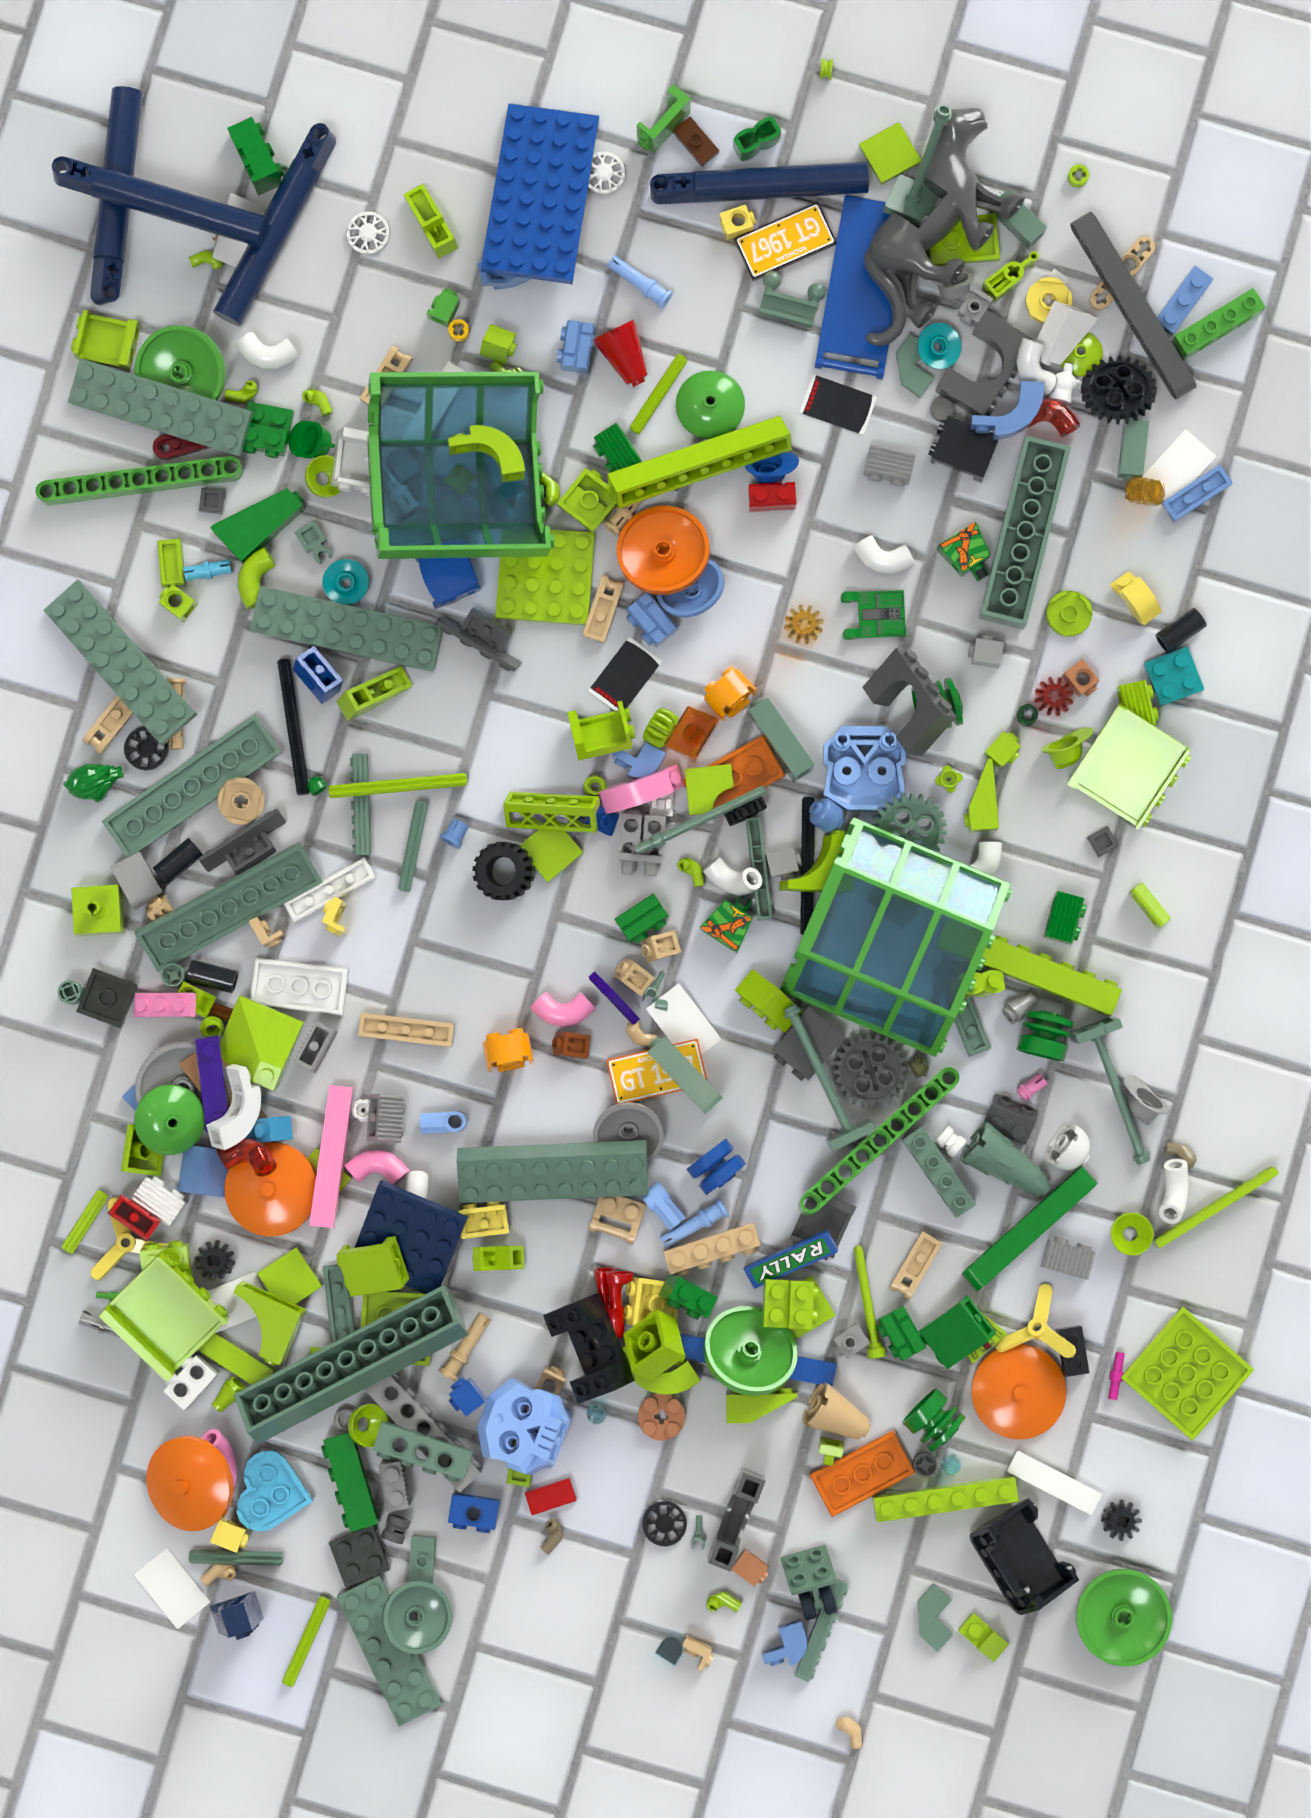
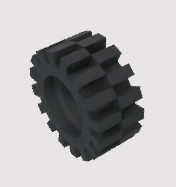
M761 796L725 813L724 816L729 826H733L745 821L746 818H751L766 809L767 806Z

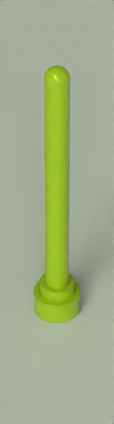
M857 1245L854 1247V1256L870 1342L868 1350H866L867 1358L885 1357V1347H882V1342L879 1343L863 1248Z

